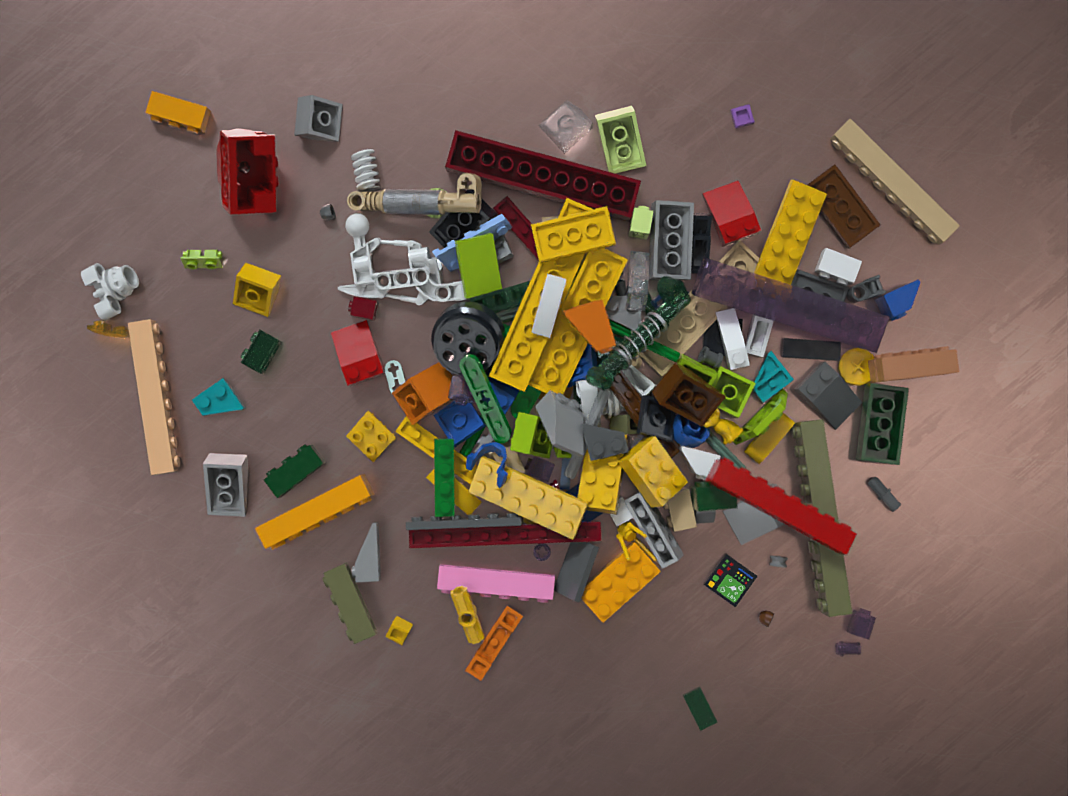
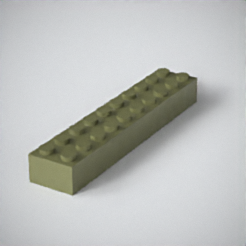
M824 419L796 422L793 425L794 427L791 428L792 438L796 440L794 454L799 460L797 474L799 477L801 476L802 480L799 488L801 496L804 495L805 503L803 504L806 506L810 504L818 508L819 513L822 515L829 514L835 518V522L839 523ZM810 539L808 541V549L813 555L811 568L816 575L814 588L815 591H818L819 599H816L818 610H821V613L828 617L852 614L844 555L838 554Z

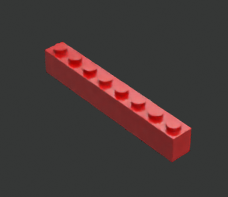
M727 458L715 460L705 480L706 482L832 551L842 555L848 554L857 533L851 531V526L835 522V518L829 514L822 515L818 512V508L810 504L807 506L802 504L800 498L784 494L785 490L778 486L773 488L768 485L766 479L759 476L757 478L750 475L751 471L743 467L739 469L733 466L734 462Z

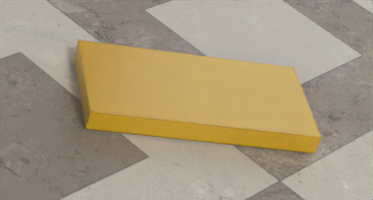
M607 206L531 224L540 263L616 245Z

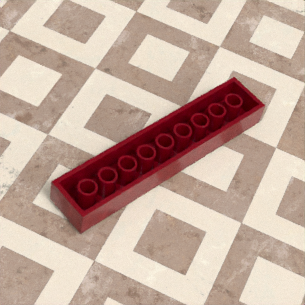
M455 130L445 165L447 172L457 175L465 173L476 174L483 182L556 202L565 203L566 198L592 209L607 206L609 216L626 221L631 220L641 180Z

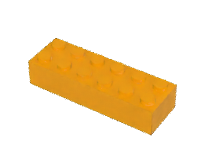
M362 474L256 527L255 530L264 548L271 547L274 550L286 544V539L292 541L302 536V531H312L320 527V522L328 523L338 518L336 514L341 512L343 515L354 510L353 505L358 503L361 506L372 500L371 496L375 494L365 474Z

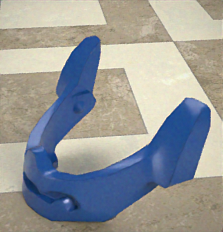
M497 442L483 444L475 454L471 453L467 456L466 469L472 470L480 457L488 452H495L503 458L501 465L496 471L498 474L497 486L501 488L508 475L504 470L507 458L506 448Z

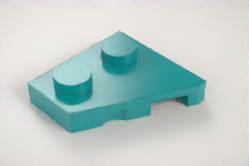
M772 351L768 353L754 381L756 384L753 392L762 403L794 380Z
M222 378L192 399L202 416L245 409L225 378Z

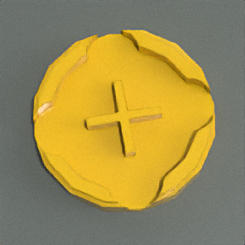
M864 348L847 350L840 357V361H838V371L841 378L846 383L855 386L869 383L871 380L868 360L875 359L874 356Z

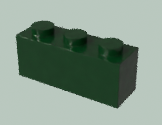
M304 444L297 450L298 454L293 458L288 456L281 462V467L278 469L274 467L266 473L267 477L264 479V482L276 498H281L326 463L313 445L307 446Z

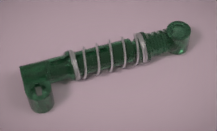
M663 276L659 280L657 290L663 303L656 310L650 311L645 316V321L638 323V328L636 330L632 329L631 334L628 337L625 336L621 344L617 343V347L612 348L613 350L609 352L608 358L598 367L593 366L588 370L586 374L588 384L601 390H608L613 384L614 377L623 369L625 370L630 367L632 359H638L639 353L645 352L646 346L652 345L653 339L659 338L660 332H665L669 328V323L691 303V298L682 281L668 276Z

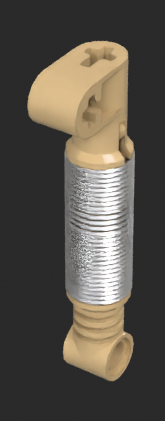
M465 173L458 178L457 193H446L444 190L384 189L381 192L354 191L348 195L347 204L352 210H379L386 214L444 215L446 212L479 213L481 210L482 183L478 175ZM467 181H472V185H467ZM465 189H474V194L465 193ZM359 196L362 199V203L360 206L357 204V198Z

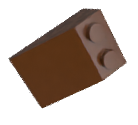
M676 362L652 391L660 405L700 426L706 423L726 398L720 391Z

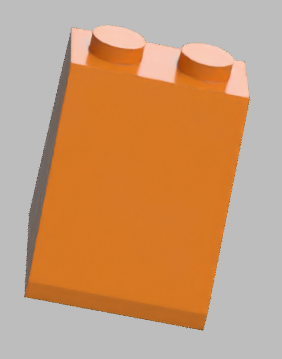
M602 299L562 311L566 319L594 350L602 354L612 351V347L616 346Z
M440 362L409 378L392 392L412 425L463 393L451 373Z

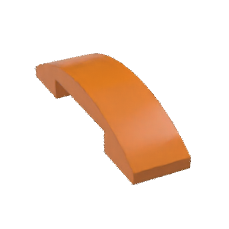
M507 605L465 671L481 681L523 615Z

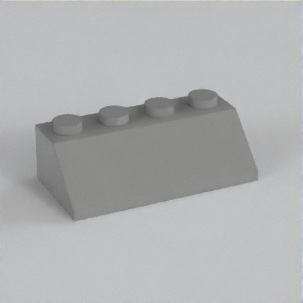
M656 200L651 204V211L654 212L650 229L648 280H691L694 203Z

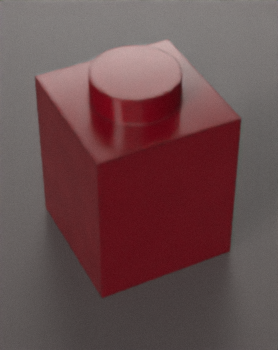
M354 296L353 301L350 300L348 312H351L350 315L352 317L375 321L378 302Z

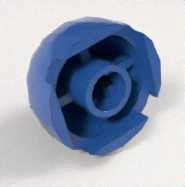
M679 414L676 415L673 423V439L680 446L696 448L706 441L710 435L709 428L700 426Z

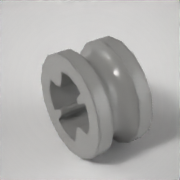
M770 556L772 562L769 564L770 566L787 567L785 561L788 560L787 557Z

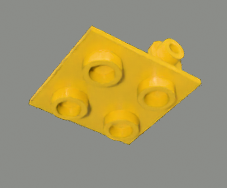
M369 410L346 435L372 462L396 439L395 434L391 433L386 428V425H383L382 421H379Z

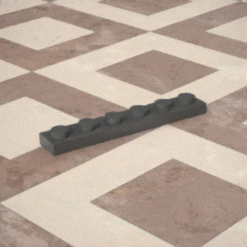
M499 513L487 514V517H480V514H470L468 518H461V515H454L449 517V519L430 516V519L423 520L422 516L411 517V520L406 522V530L518 526L523 524V517L515 513H506V516L499 517Z

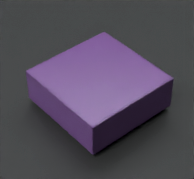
M750 104L730 110L735 129L754 124Z

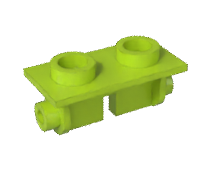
M218 249L205 250L204 256H201V250L183 251V257L180 258L184 268L191 270L197 268H207L210 270L223 268L220 261L223 256L222 251H218Z

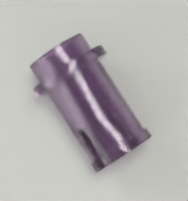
M840 641L835 645L836 654L841 657L844 655H860V642L843 643V641Z

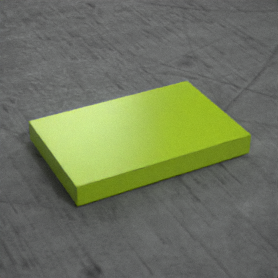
M493 233L455 241L464 297L468 299L502 290Z

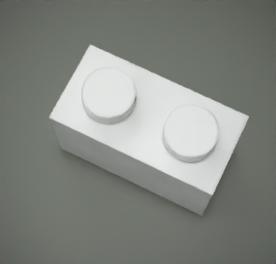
M825 248L821 252L814 272L819 273L818 276L821 278H832L837 280L836 283L847 286L855 282L862 261Z

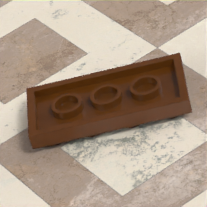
M835 164L807 184V186L827 194L820 211L848 249L881 225Z

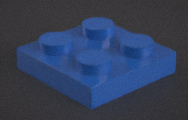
M465 393L434 415L447 438L454 439V447L486 426Z

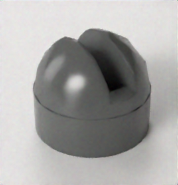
M331 204L321 208V218L327 221L336 218L335 210Z

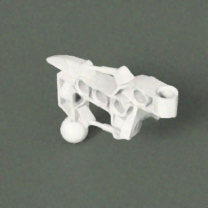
M358 213L352 214L347 218L345 228L348 234L353 237L355 250L350 253L355 284L339 286L338 290L357 297L380 299L388 297L416 303L417 305H422L428 299L439 302L472 299L464 297L462 281L443 283L442 263L436 257H430L428 247L422 248V245L414 240L389 241L374 238L366 243L365 235L369 230L368 219ZM380 244L408 247L410 268L375 273L372 266V252ZM419 271L426 273L427 278L425 281L419 280ZM401 273L407 275L408 280L406 283L400 282L399 275ZM382 275L386 276L389 280L387 286L382 285L380 282ZM415 286L419 291L417 298L387 294L390 289ZM440 288H446L448 290V296L446 298L440 296Z

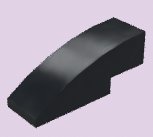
M694 213L691 274L708 273L711 245V214Z

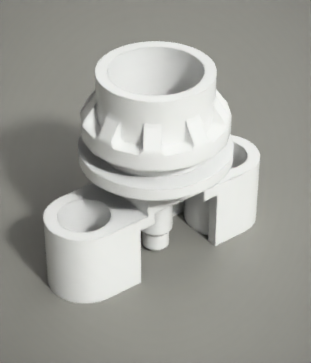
M95 263L81 271V277L85 286L94 285L96 289L93 296L95 298L99 297L101 302L95 304L94 308L97 315L104 321L120 314L121 306L118 300L125 299L139 286L137 274L128 265L115 266L105 270L101 264Z
M594 378L576 381V393L581 398L580 409L584 415V423H586L598 395L597 384ZM604 385L599 387V390L600 388H606L611 391L608 385L606 387ZM612 391L602 413L606 419L626 411ZM599 420L598 425H597L598 427H601V421H600V420Z

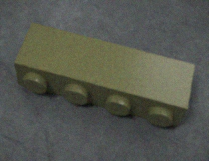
M346 562L324 572L323 582L332 592V595H330L331 600L340 610L338 615L341 622L345 623L348 628L346 634L349 640H353L354 644L376 635L378 631L357 583L352 577L348 563Z

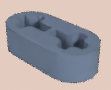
M562 458L560 489L570 490L571 478L564 475L570 458Z

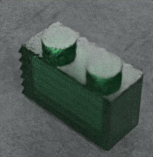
M259 329L258 332L255 331L253 333L249 349L245 348L240 358H242V364L264 375L282 341Z

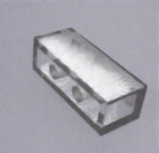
M630 252L626 309L645 311L648 297L649 252Z

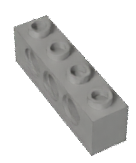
M640 492L624 501L639 529L647 535L645 539L661 568L663 569L679 561L684 554L658 508L650 507Z

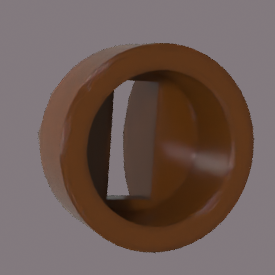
M767 610L762 611L759 615L760 623L769 627L775 613Z

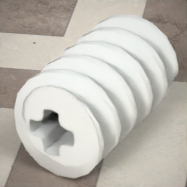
M373 149L361 150L351 156V160L355 161L352 166L355 168L354 175L357 176L355 182L358 183L356 186L358 191L371 192L381 188L375 186L376 183L380 182V179H374L378 172L372 171V169L377 167V164H371L372 161L376 160V157L370 156V154L375 152Z

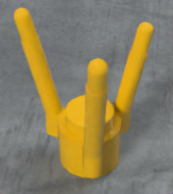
M630 521L619 525L616 537L620 541L627 561H630V556L624 541L631 542L633 540L653 561H657L651 551L636 537V533L646 538L647 535L635 527Z

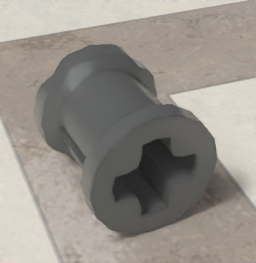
M706 346L702 348L698 356V362L707 363L715 370L719 368L723 360V354L710 351Z

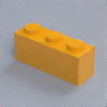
M152 91L145 113L154 122H169V126L180 129V126L186 127L187 131L198 134V132L205 133L211 111L206 106Z

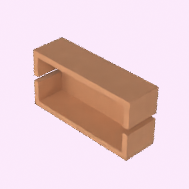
M949 346L917 351H903L900 353H885L875 355V359L868 360L871 383L959 373L957 349L949 350Z

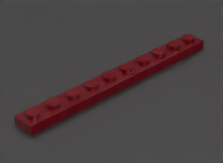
M581 522L573 540L540 524L409 530V548L602 541L601 522Z

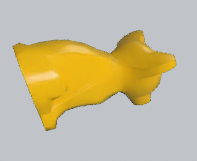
M718 408L703 425L705 428L713 427L715 432L723 438L724 445L732 443L744 431L735 422L721 419Z

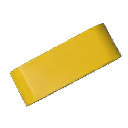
M783 413L780 419L773 421L769 425V429L763 435L759 434L755 437L744 452L756 463L760 464L788 433L795 422Z

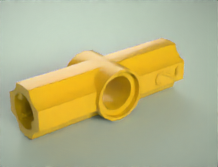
M456 587L450 594L459 616L458 621L464 629L468 643H479L485 638L477 616V608L472 603L467 587Z

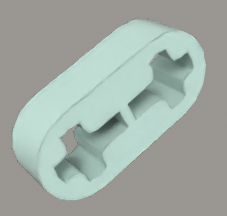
M395 360L389 361L385 365V374L390 392L392 393L395 391L393 390V387L396 386L395 380L398 379L399 384L402 385L406 382L402 365ZM391 364L399 367V370H396L397 377H394L393 372H389Z

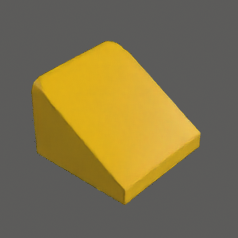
M396 616L385 637L403 645L413 624Z

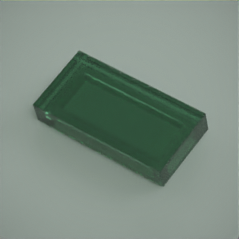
M700 686L683 694L700 731L717 723Z

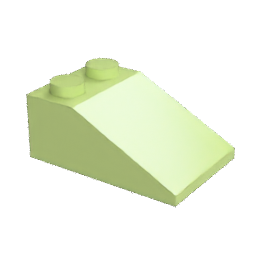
M629 106L595 115L608 172L616 174L646 166L633 107Z

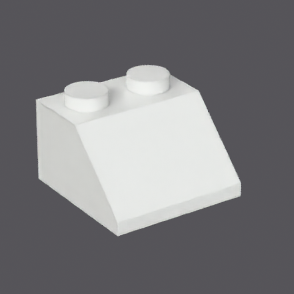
M678 446L679 453L691 473L696 474L698 479L706 480L715 460L720 459V455Z

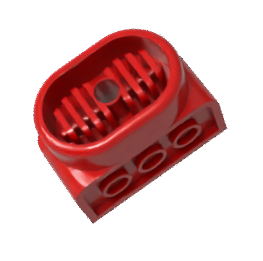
M245 129L220 131L216 152L217 178L221 186V200L224 209L230 215L276 212V187L279 186V180L276 175L278 157L275 156V135ZM245 161V165L242 168H238L239 163Z

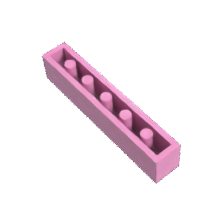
M440 564L437 589H441V593L450 594L456 587L463 586L467 587L469 595H472V592L480 593L481 597H491V594L499 595L501 599H510V596H516L518 600L522 601L537 598V602L548 603L549 600H553L555 575Z

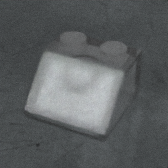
M566 100L539 127L565 154L593 128V122L580 108Z

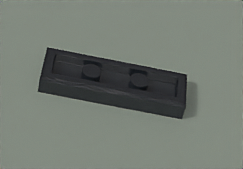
M783 338L782 357L840 361L841 342Z

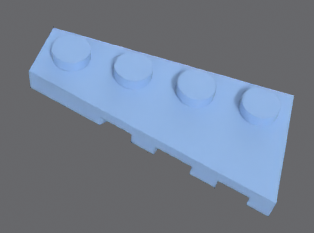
M500 214L480 225L479 230L465 233V237L462 239L493 233L495 241L500 236L506 234L512 226L504 215ZM454 240L447 243L448 247L442 250L437 248L432 251L435 257L450 272L459 268Z

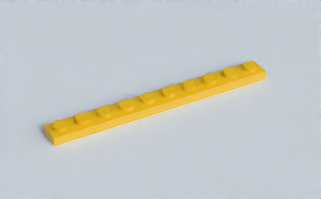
M406 416L395 432L434 459V439L439 438L418 423L412 425ZM454 449V473L471 485L478 466L475 464L472 470L466 469L467 458ZM523 517V522H524V523H526V524H537V523H535V522H533V521H531V520L526 519V518Z

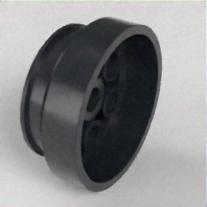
M460 302L451 305L440 314L432 330L431 343L440 364L449 372L463 376L459 364L462 358L468 354L475 355L480 360L485 372L493 368L506 338V331L501 319L490 308L475 302ZM462 324L467 325L470 329H464ZM445 333H450L453 337H448ZM479 334L484 335L487 339L480 338ZM462 343H467L470 347H465ZM446 351H451L453 355L447 354ZM479 353H485L487 357H482Z

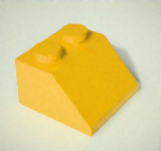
M245 262L236 275L233 304L269 317L279 291L281 275Z

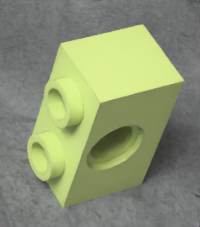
M646 206L634 208L628 236L647 240L650 234L654 211L649 210L650 208Z

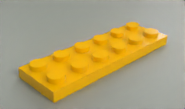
M790 180L748 288L777 300L785 301L827 195L826 193L796 180Z
M485 456L481 457L469 488V493L572 540L575 538L589 504L588 502L508 466L504 468L508 473L507 479L503 486L499 488L497 486L498 474L496 471L501 463Z

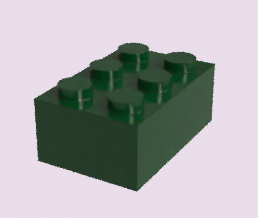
M698 481L694 482V486H689L693 510L708 511L738 508L736 497L708 482Z

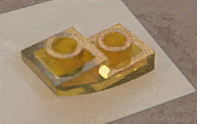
M94 321L93 325H87L88 330L100 335L113 338H130L129 330L125 329V326L113 327L112 330V325L106 324L105 321Z

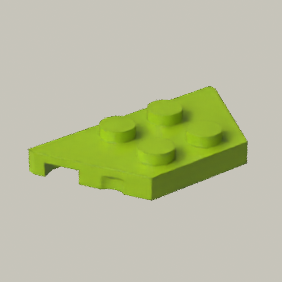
M784 388L777 392L742 427L744 431L733 441L735 445L757 437L759 434L763 435L773 421L781 418L782 412L786 409L788 393Z

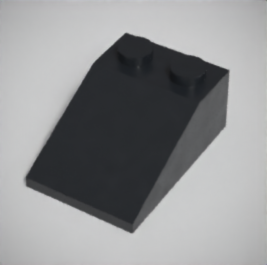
M465 190V193L474 194V190ZM481 198V210L479 213L446 212L429 233L446 248L448 247V242L461 240L465 237V233L479 230L480 225L497 217L498 214Z

